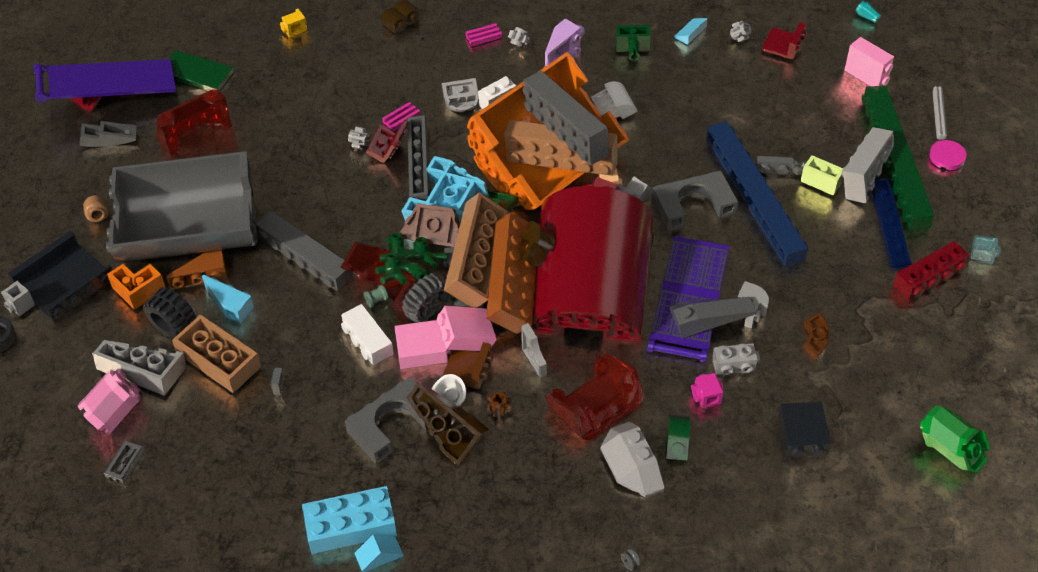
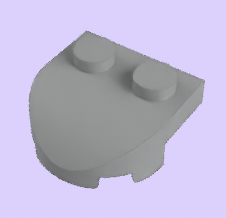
M476 78L442 83L444 101L450 110L464 112L472 110L477 106L479 96Z

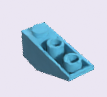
M203 275L205 288L223 315L241 324L254 308L250 294L245 291L241 292L229 284H223L216 278Z

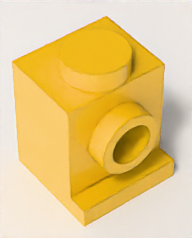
M295 9L296 12L282 17L280 27L289 37L307 31L306 19L299 9Z

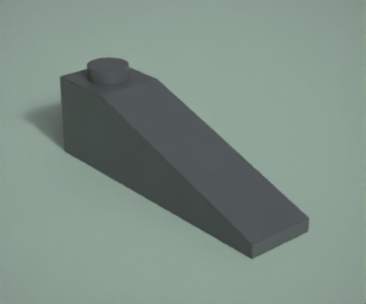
M750 297L687 300L669 306L681 338L756 314Z

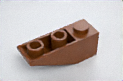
M219 250L203 253L166 275L170 289L203 284V275L216 278L218 281L227 279L223 252Z

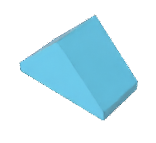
M373 534L355 552V556L362 572H366L403 557V553L396 537Z

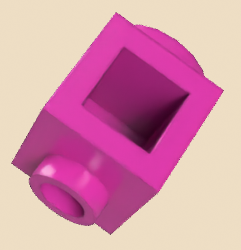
M715 373L702 374L695 378V384L691 385L695 402H700L702 408L721 404L723 385L721 380L717 379Z

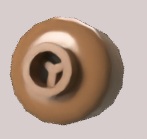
M90 196L83 204L84 214L91 222H101L109 214L107 201L101 196Z

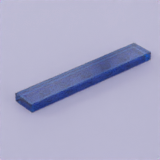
M876 179L874 180L875 186L872 194L891 268H906L912 263L890 180Z

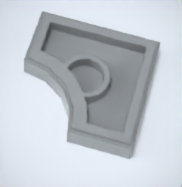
M528 323L522 325V350L540 378L546 376L547 363L540 351L538 338Z

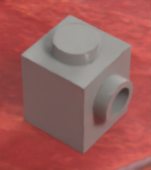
M18 281L1 292L6 301L4 303L5 307L10 312L14 311L18 316H21L35 305L29 291Z

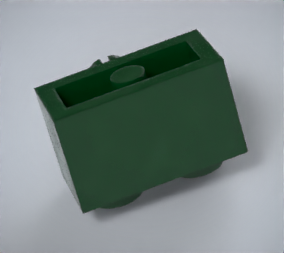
M616 25V52L629 51V59L633 61V56H635L636 61L640 58L639 51H650V25Z

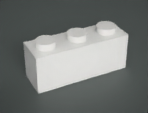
M362 304L341 315L343 331L346 334H350L351 340L356 347H360L365 360L369 359L372 365H375L393 355L392 342Z

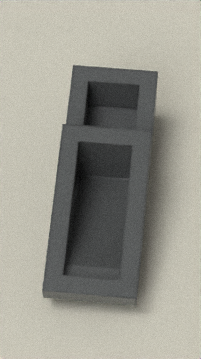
M101 121L100 126L82 124L80 146L105 147L136 141L137 126Z

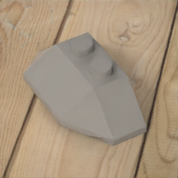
M631 422L611 428L600 450L617 483L640 493L643 497L664 491V484L657 460L641 429Z

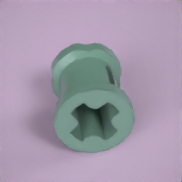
M379 285L377 289L370 292H364L365 300L370 308L383 300L388 301V294L383 285Z

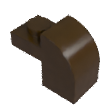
M530 221L523 236V239L529 241V244L522 259L541 268L548 251L553 252L556 237L552 230Z

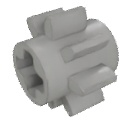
M742 20L732 24L734 28L730 30V34L734 40L743 42L749 39L748 35L751 33V27L748 23H744Z
M518 27L515 28V31L510 30L508 38L511 39L510 43L518 47H522L523 44L527 45L530 37L526 36L527 31Z
M355 127V130H350L348 141L352 143L351 147L362 149L363 146L368 145L370 135L366 133V128Z

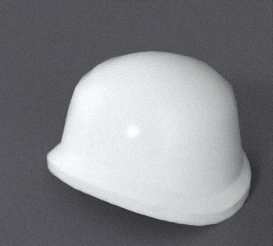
M453 374L444 375L432 387V390L457 406H460L466 398L464 382L460 377Z

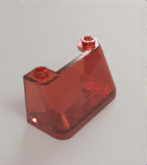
M211 89L161 113L157 117L156 137L170 157L178 154L177 146L182 145L180 138L208 124L212 129L216 128V126H222L224 130L232 127L225 96L219 90Z
M607 353L598 358L594 363L595 377L566 396L564 391L553 389L544 395L549 407L584 440H590L638 407L644 398V392L636 368Z

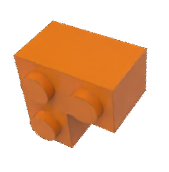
M122 264L107 274L112 288L134 310L144 304L161 287H165L162 275L151 264L135 274Z

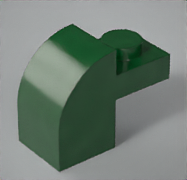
M669 415L666 459L688 460L690 416Z

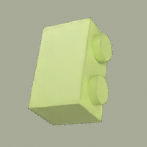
M811 155L804 165L801 182L834 196L842 184L843 168Z

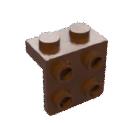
M483 342L480 352L452 350L443 376L448 374L456 375L462 379L465 386L480 389L483 380L487 378L488 366L492 364L494 353L491 352V344Z

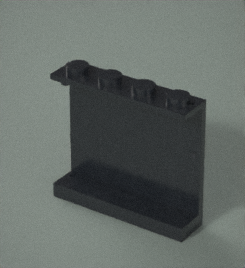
M69 231L10 271L8 276L12 284L18 281L29 291L35 306L54 322L103 286L110 283L107 274L113 270L110 265L104 267L81 247L75 234Z

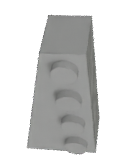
M872 127L870 132L865 135L862 144L858 146L855 154L850 157L849 163L842 170L847 200L867 203L869 199L867 193L872 191L875 186V176H880L883 163H886L893 149V131Z
M104 340L92 353L97 370L108 373L111 369L115 371L118 368L126 375L125 379L128 382H133L136 385L162 395L168 392L186 369L184 352L176 351L175 354L167 352L166 349L159 348L158 351L149 350L147 346L130 347L127 343Z

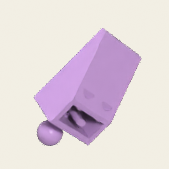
M564 19L554 27L545 51V66L566 52L573 58L579 55L581 51L580 40L585 33L582 25H576Z

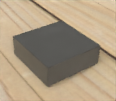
M275 368L273 371L271 387L275 396L282 395L285 380L282 368Z

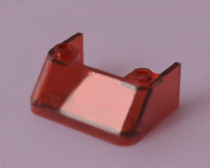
M355 241L340 268L355 272L356 277L361 281L366 282V280H369L378 286L383 285L386 292L395 298L391 307L403 312L402 301L405 299V294L417 282L409 272H402L408 279L404 286L399 280H391L382 284L380 277L386 274L377 275L375 267L385 265V262H380V254H389V251L382 247Z

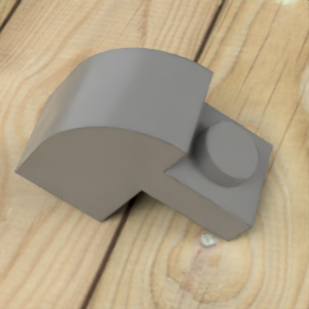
M636 177L631 179L626 188L621 184L618 185L620 187L619 191L633 195L644 203L653 191L652 188Z
M744 281L738 297H750L756 314L746 317L744 326L752 328L754 322L759 321L760 316L766 317L769 297L760 286Z

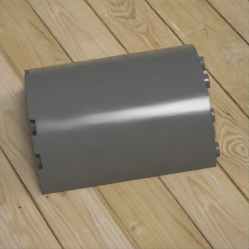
M247 151L113 167L112 175L109 176L110 185L112 186V188H109V197L114 200L113 208L115 214L112 216L113 220H110V228H107V237L109 239V242H106L107 253H111L117 263L256 246L258 239L255 225L257 223Z

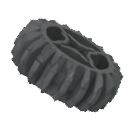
M437 274L425 275L423 279H419L409 289V292L405 294V299L402 301L405 315L417 323L424 320L427 321L434 314L438 313L450 295L444 291L446 280Z

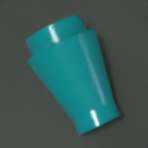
M862 1L856 8L859 16L874 23L881 17L868 1Z

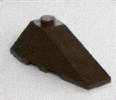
M420 381L416 383L407 396L408 401L419 418L423 419L429 428L428 431L431 436H434L439 443L442 453L458 466L478 446L489 431V428L473 415Z

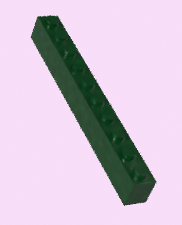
M887 86L866 87L861 100L862 104H865L866 116L870 118L871 129L873 127L893 131L894 146L886 163H884V167L888 169L889 181L893 183V192L898 197V206L902 209L903 220L907 223L909 230L931 228L935 215Z

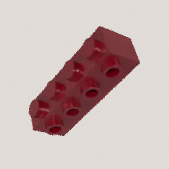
M953 241L897 272L893 285L908 300L915 296L918 297L925 290L937 286L939 282L950 279L958 271H964L968 266L967 263L970 255Z

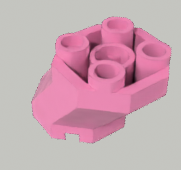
M118 368L115 371L111 369L78 405L80 411L83 408L85 409L84 417L98 430L103 431L106 429L105 433L108 435L141 398L139 395L140 388L135 383L128 382L125 379L126 375Z

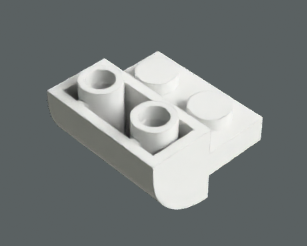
M608 82L604 84L606 89L591 96L601 116L610 111L615 118L621 116L623 120L637 112L628 92L620 82Z

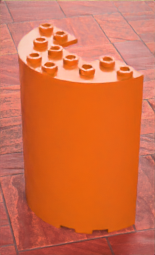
M568 52L540 70L608 127V133L617 134V149L629 141L626 132L620 127L615 116L610 111L601 116L598 108L593 105L588 94L581 88L588 80L585 73L580 70L575 59ZM522 82L470 118L467 125L470 134L467 138L469 147L475 151L476 155L473 157L479 169L492 187L498 192L519 197L517 207L522 205L526 210H533L542 205L551 194L564 189L585 172L507 161L504 133L509 121L543 124L531 112L526 110L524 106V85Z

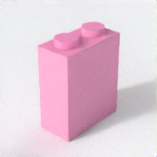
M860 37L850 45L845 71L870 86L887 85L890 80V72L894 66L892 64L894 56Z
M444 306L440 314H438L437 323L440 326L442 340L445 343L446 349L480 351L483 342L491 344L492 347L497 339L491 321L486 319L487 309Z
M437 320L395 326L400 369L448 363L447 355L451 353L450 350L446 349L445 343L442 340V333Z

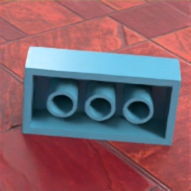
M387 486L302 504L311 554L365 543L373 534L397 536Z

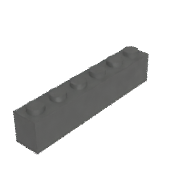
M425 115L407 117L409 197L426 201L431 194L430 179L426 170L430 164L428 126Z
M270 211L255 224L257 236L262 241H267L275 250L281 251L288 259L297 262L301 268L310 271L315 278L318 277L323 280L328 287H333L338 291L353 278L352 265L273 211Z

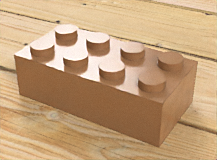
M199 315L172 340L175 350L184 352L186 361L232 393L238 390L261 368L257 352L202 315Z

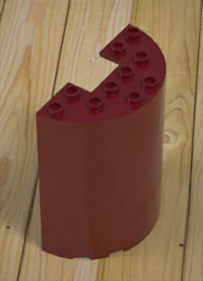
M586 184L580 187L563 189L551 194L542 204L539 224L552 230L555 233L556 241L553 252L548 251L541 268L536 266L533 319L530 327L534 333L563 336L565 328L603 331V339L642 343L653 230L652 211L643 201L635 196L615 190L610 186L596 187Z

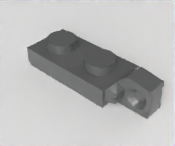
M758 156L756 160L759 172L764 174L802 175L804 165L806 164L804 161H795L794 158Z

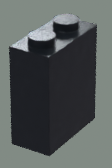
M822 402L781 404L778 416L786 457L801 458L803 456L821 457L828 455L831 442Z

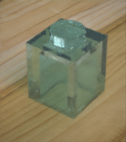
M975 234L970 249V261L993 265L995 257L999 258L1001 247L998 246V238Z

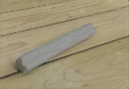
M935 86L933 88L936 136L938 140H945L947 127L943 88Z

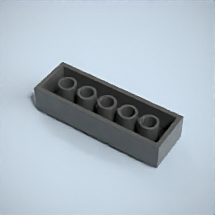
M542 71L523 79L524 106L526 110L531 112L538 121L546 125L549 131L555 133L559 140L564 141L571 150H574L590 166L609 156L608 127Z

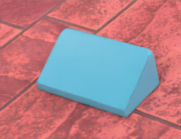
M693 18L674 38L688 45L707 27V18Z

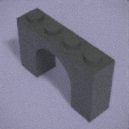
M722 171L710 172L653 187L652 201L667 231L685 227L686 214L679 201L691 195L701 196L710 201L719 218L736 214L738 201Z
M411 376L406 380L400 381L396 387L384 392L378 399L366 404L363 409L351 414L345 420L347 433L375 464L393 453L391 441L377 427V423L382 416L392 411H404L412 415L425 430L428 428L407 399V396L416 385Z

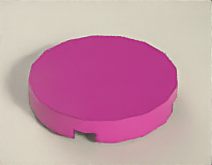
M941 140L933 144L929 157L931 162L937 167L941 168L942 166L946 170H955L963 166L966 160V151L959 143Z

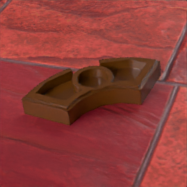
M820 312L804 321V327L808 331L809 338L804 342L803 348L816 360L824 354L829 342V327Z

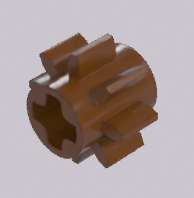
M495 391L492 397L488 396L487 411L492 410L494 417H504L506 412H511V397L507 398L506 392Z

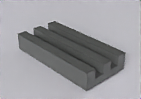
M125 440L105 471V477H111L113 480H119L120 483L124 484L144 453V446ZM129 447H131V449L129 450V452L127 453V455L124 456L125 453L127 452V450L129 449ZM120 461H121V464H120L119 468H118L117 471L114 473L116 467L118 466V464H119Z

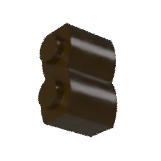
M407 0L399 1L394 7L387 9L381 15L382 24L394 33L403 31L407 25L415 23L420 17L419 9Z

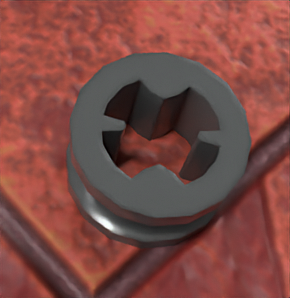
M632 548L628 549L627 553L623 552L620 555L622 562L630 571L634 569V566L638 567L641 565L637 553Z

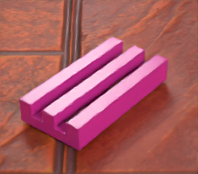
M495 23L467 31L466 38L471 46H476L502 38V32H500L499 27L497 28Z
M408 102L383 117L382 120L394 132L399 129L404 119L407 120V117L420 116L421 114L419 109L416 110V107Z

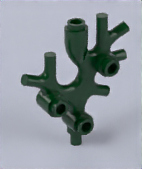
M393 233L386 239L389 254H380V262H385V265L375 267V272L377 275L386 274L380 277L382 284L391 280H399L405 286L409 283V280L402 272H409L416 282L419 279H423L425 275L429 276L428 271L421 264L409 262L408 260H424L431 269H436L438 264L435 261L447 260V254L429 252V242L424 237L415 239L413 243L414 249L404 248L402 234Z

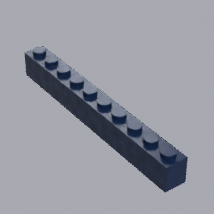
M727 121L708 126L707 141L784 266L805 261L808 252L807 243L802 240L798 229L793 226L790 216L786 215L781 202H778L774 191L769 188L765 177L760 174L757 164L753 163L750 153L745 150L741 139H738L734 128Z

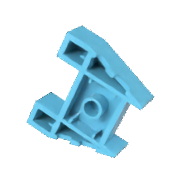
M434 156L426 170L430 182L436 184L426 201L410 197L402 209V214L406 221L417 203L453 208L456 210L460 224L465 203L479 192L487 198L489 194L484 181L468 174L467 170L459 168L453 161Z

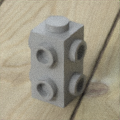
M743 343L733 346L715 347L712 361L716 375H730L733 373L755 371L757 363L760 362L759 352L755 351L753 343Z

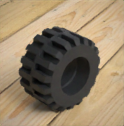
M161 287L143 304L144 312L149 321L160 332L171 338H175L196 319V315L189 303L181 295L166 287Z

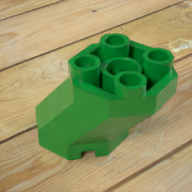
M934 406L926 414L925 418L921 420L920 428L923 430L922 434L926 446L935 448L960 469L978 473L987 463L988 457L984 456L985 451L990 450L987 433L976 429L953 410Z

